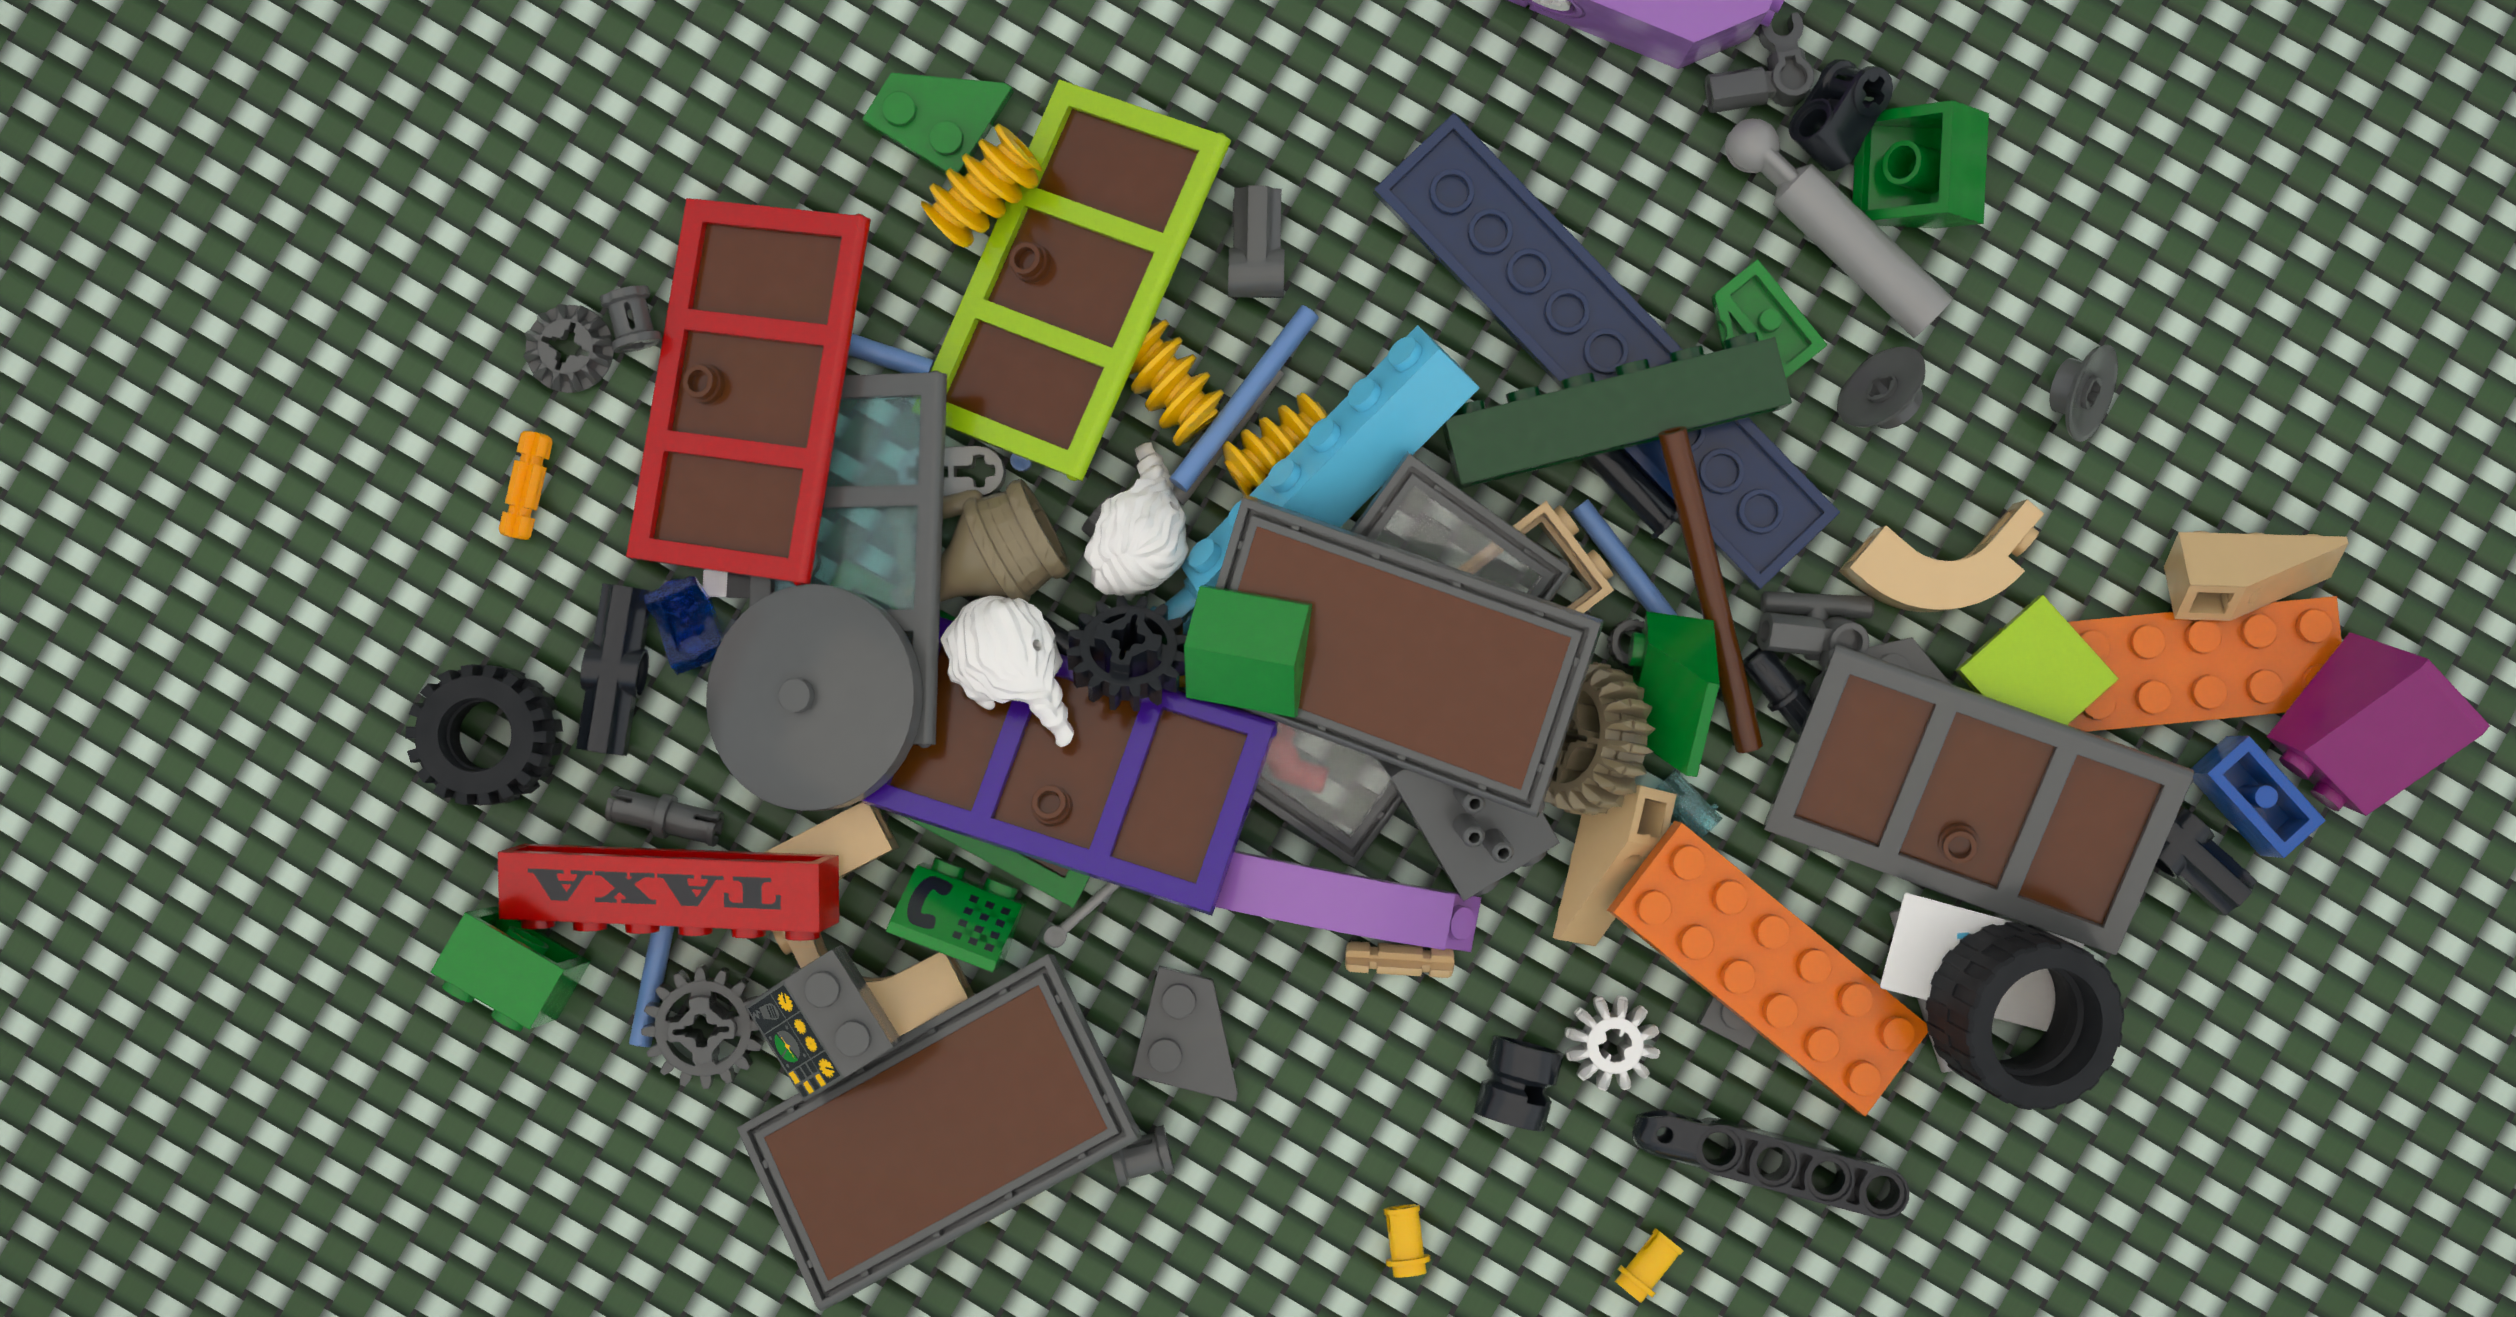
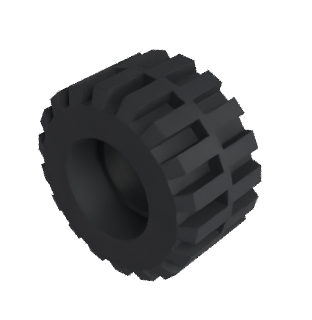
M471 664L461 666V670H448L438 675L440 682L438 684L428 683L420 692L425 697L423 703H413L409 715L417 717L415 727L406 726L405 739H415L416 749L408 750L407 753L411 763L420 762L423 768L416 774L423 783H434L436 787L433 792L439 796L455 798V803L481 806L510 803L521 799L520 795L534 792L541 786L538 780L541 777H549L555 766L550 764V760L553 755H560L562 743H555L556 732H563L562 720L553 718L552 711L558 707L552 697H544L541 693L545 688L537 680L527 679L525 677L526 673L516 669L503 668L502 666ZM481 702H492L508 718L511 727V742L502 760L495 766L484 769L473 764L463 752L460 743V728L465 716L473 707Z

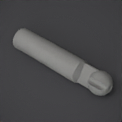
M1745 119L1740 121L1728 133L1725 149L1730 163L1743 172H1761L1777 187L1773 205L1913 338L1929 326L1950 304L1953 297L1813 164L1795 168L1779 153V137L1771 124L1761 119Z

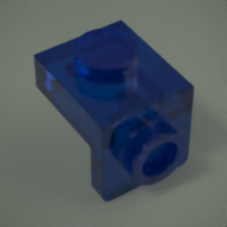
M695 576L668 581L659 589L643 596L646 608L656 619L669 664L677 675L713 661L724 636L712 599Z

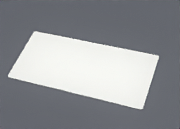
M1905 893L1880 988L1927 1000L1930 997L1931 980L1934 973L1938 971L1943 963L1942 959L1949 950L1952 951L1960 943L1961 939H1957V933L1969 932V934H1974L1980 931L1982 927L1992 924L2004 925L2005 922L2012 921ZM2046 931L2080 948L2084 947V944ZM2048 969L2032 972L2014 983L1999 1002L1994 1018L2047 1032L2055 1008V987Z

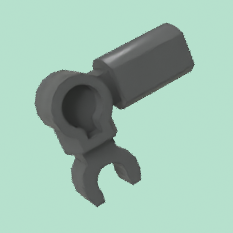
M1798 12L1791 13L1788 19V29L1790 31L1788 35L1780 36L1776 34L1772 29V22L1768 27L1761 24L1759 26V41L1764 48L1771 52V55L1767 58L1769 71H1765L1761 66L1706 75L1704 89L1710 113L1766 105L1768 99H1772L1776 104L1783 107H1792L1805 99L1814 82V71L1812 66L1806 61L1804 49L1798 47V41L1804 28L1803 20Z
M1765 612L1760 616L1757 643L1761 650L1812 656L1820 654L1819 664L1823 667L1821 674L1813 680L1809 694L1812 701L1827 665L1828 653L1834 645L1839 644L1866 654L1869 647V635L1860 624L1841 616L1831 617L1823 622L1821 618Z

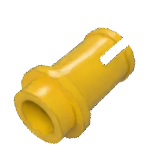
M1406 1204L1384 1208L1391 1258L1386 1260V1266L1392 1267L1393 1277H1412L1427 1273L1425 1263L1430 1262L1431 1259L1429 1254H1424L1419 1217L1420 1206Z
M1656 1228L1625 1268L1620 1265L1618 1270L1621 1274L1615 1280L1619 1286L1640 1303L1643 1302L1647 1295L1653 1298L1656 1294L1652 1290L1676 1258L1684 1252Z

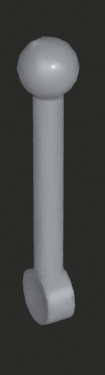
M1108 882L1060 925L1048 927L1044 933L1046 944L1052 948L1062 946L1066 941L1067 933L1120 886Z

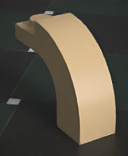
M2028 499L2012 504L1981 542L1966 556L1955 561L1936 560L1917 552L1885 525L1873 530L1839 572L1872 598L1907 611L1940 612L1974 605L2002 592L2025 572L2009 555L2012 553L2018 557L2033 543L2039 534V531L2034 526L2044 513Z

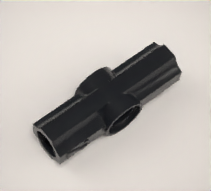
M602 584L594 640L588 643L581 665L580 683L581 688L585 691L580 716L576 749L627 756L636 698L639 699L642 696L648 676L649 654L644 647L649 626L650 610L653 603V591L614 584Z
M2181 806L2155 866L2170 877L2179 878L2217 914L2226 916L2249 897L2257 880L2212 840L2215 836L2202 820Z

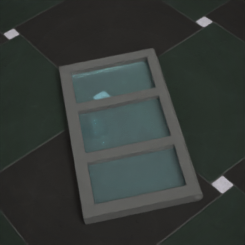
M932 371L928 373L846 375L811 584L839 587L866 596L885 609L906 633L918 660L923 687L921 720L913 745L928 748L931 745H936L947 374ZM750 576L749 607L776 591L796 585L793 582Z

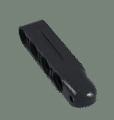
M1659 1109L1637 1114L1632 1139L1641 1150L1660 1158L1702 1168L1713 1175L1879 1219H1890L1898 1216L1906 1208L1909 1201L1910 1190L1907 1181L1900 1173L1877 1160L1719 1118L1707 1117L1698 1119ZM1662 1127H1666L1664 1134L1657 1136V1131ZM1716 1132L1725 1133L1729 1141L1726 1153L1715 1160L1704 1158L1702 1148L1705 1139L1710 1134ZM1769 1147H1779L1782 1152L1780 1167L1775 1172L1769 1174L1760 1173L1757 1167V1159L1760 1153ZM1826 1161L1833 1162L1836 1167L1834 1181L1827 1187L1815 1188L1812 1183V1173L1815 1167ZM1887 1176L1890 1182V1191L1887 1197L1876 1203L1869 1202L1866 1195L1869 1183L1876 1177Z

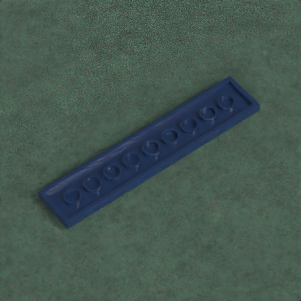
M1455 113L1443 122L1374 188L1373 194L1561 388L1560 381L1581 374L1593 373L1595 381L1617 376L1615 367L1638 360L1648 359L1650 368L1671 363L1669 354L1683 350ZM1750 418L1688 433L1715 548L1756 591L1760 590L1821 532L1840 511ZM1660 440L1620 449L1676 507Z

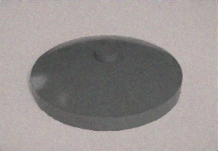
M820 584L798 585L776 591L762 598L742 613L725 634L716 651L708 677L706 692L707 718L716 750L730 773L748 791L762 800L779 807L800 811H827L843 808L865 799L882 787L897 772L906 759L917 735L923 705V687L918 660L906 633L898 622L885 609L866 596L851 590Z

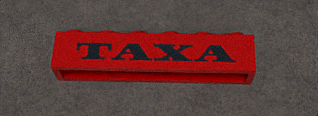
M520 844L498 852L499 919L521 920V928L524 929L552 928L555 926V921L573 922V930L584 932L607 929V924H625V932L632 934L654 933L660 931V926L678 927V934L683 936L709 935L713 933V928L731 929V936L735 938H759L766 936V930L785 931V939L815 940L820 938L821 931L839 923V855Z

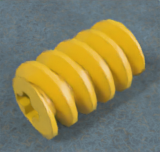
M999 123L994 129L1001 143L995 146L981 138L978 141V145L984 158L979 161L965 153L962 156V160L968 173L963 176L951 168L947 169L945 173L952 188L947 191L933 182L929 189L936 202L930 205L925 201H921L922 208L933 223L954 244L961 247H969L973 243L974 236L972 230L985 233L989 229L988 215L994 218H1001L1005 215L1006 207L1004 200L1010 203H1018L1022 199L1023 195L1019 184L1028 189H1033L1039 182L1036 170L1042 171V168L1032 152L1016 135Z
M1165 319L1150 326L1129 375L1138 373L1131 385V390L1135 394L1152 390L1145 402V407L1148 411H1156L1166 407L1159 419V425L1162 429L1180 425L1173 436L1172 442L1176 446H1181L1197 436L1213 422L1220 412L1215 407L1224 395L1222 389L1204 394L1202 389L1208 381L1210 374L1204 372L1192 377L1189 375L1188 372L1197 358L1194 354L1180 359L1174 356L1183 340L1177 337L1163 342L1160 337L1169 325V322Z
M1305 393L1297 395L1298 414L1286 405L1278 407L1280 426L1267 417L1259 419L1261 438L1248 429L1242 430L1240 432L1243 445L1242 450L1229 441H1225L1222 445L1224 464L1244 496L1250 495L1252 489L1257 488L1268 476L1271 468L1280 460L1285 459L1308 436L1309 431L1318 421L1328 416L1323 407Z

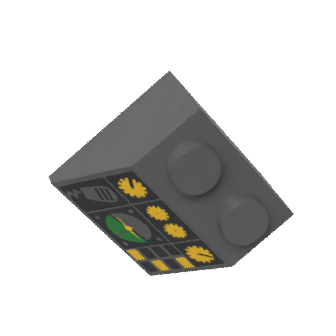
M843 945L828 951L745 1005V1008L804 1102L846 1078L902 1041Z

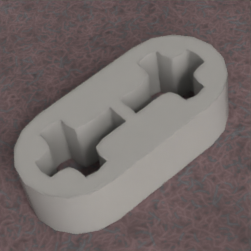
M981 446L945 447L944 469H948V477H944L943 496L967 490H978L982 493L983 497L1000 491L1005 483L1006 469L996 452ZM919 448L906 454L900 463L898 474L902 485L918 484V480L911 478L910 473L911 470L919 468ZM980 457L984 458L985 464L988 467L995 468V476L986 477L984 487H976V482L973 478L957 477V469L975 467L976 458Z

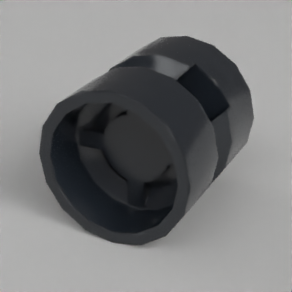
M1493 1035L1486 1066L1492 1072V1076L1490 1079L1481 1081L1474 1113L1510 1126L1543 1132L1552 1103L1545 1094L1546 1088L1557 1084L1564 1054L1530 1042Z

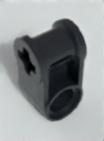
M1834 60L1828 63L1822 70L1816 85L1804 104L1792 117L1789 124L1791 138L1823 169L1836 171L1844 168L1856 157L1862 142L1880 114L1888 106L1893 91L1892 78L1885 69L1877 66H1867L1863 69H1858L1854 63L1848 60ZM1839 75L1846 76L1845 80L1836 79V77ZM1866 96L1874 98V100L1867 101L1864 99Z

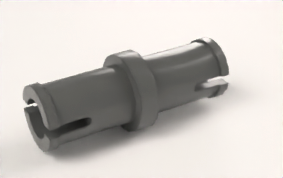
M614 786L610 792L611 796L616 797V800L608 797L605 809V819L607 821H616L652 830L654 837L662 839L673 835L706 843L712 847L716 846L719 841V837L714 836V834L721 835L724 825V813L722 811H712L679 803L676 796L666 793L659 798L626 790L620 786Z

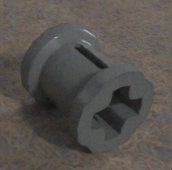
M648 286L623 287L600 296L601 306L608 308L616 338L611 343L613 352L627 353L639 351L662 342L661 332L653 328L647 299L651 296ZM628 310L632 311L635 323L634 329L630 327L627 315Z
M1164 1125L1155 1127L1154 1133L1142 1135L1141 1139L1112 1154L1120 1187L1129 1185L1132 1178L1163 1171L1166 1175L1175 1173Z

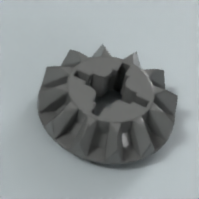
M558 304L555 308L545 313L537 314V320L531 329L525 333L526 352L523 356L533 373V377L555 391L575 393L587 390L596 385L606 375L611 366L614 352L611 345L613 338L610 329L599 315L581 305ZM574 332L576 333L574 342L581 346L582 350L589 352L588 357L581 354L579 356L569 355L566 362L561 363V353L554 349V346L548 344L549 340L556 341L557 339L566 340L569 333Z

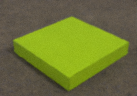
M2044 595L2037 596L1955 670L1975 693L2066 725L2073 721L2119 679Z

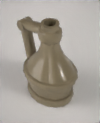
M1022 479L1013 480L1006 487V491L983 497L982 493L978 490H967L943 496V519L959 515L961 517L941 557L940 604L955 597L1002 596L1011 599L1020 598L1029 602L1031 595L1050 578H1063L1070 572L1067 555L1050 520L1032 490ZM892 507L888 512V521L893 528L900 570L904 576L901 586L892 590V596L899 610L914 609L917 507Z

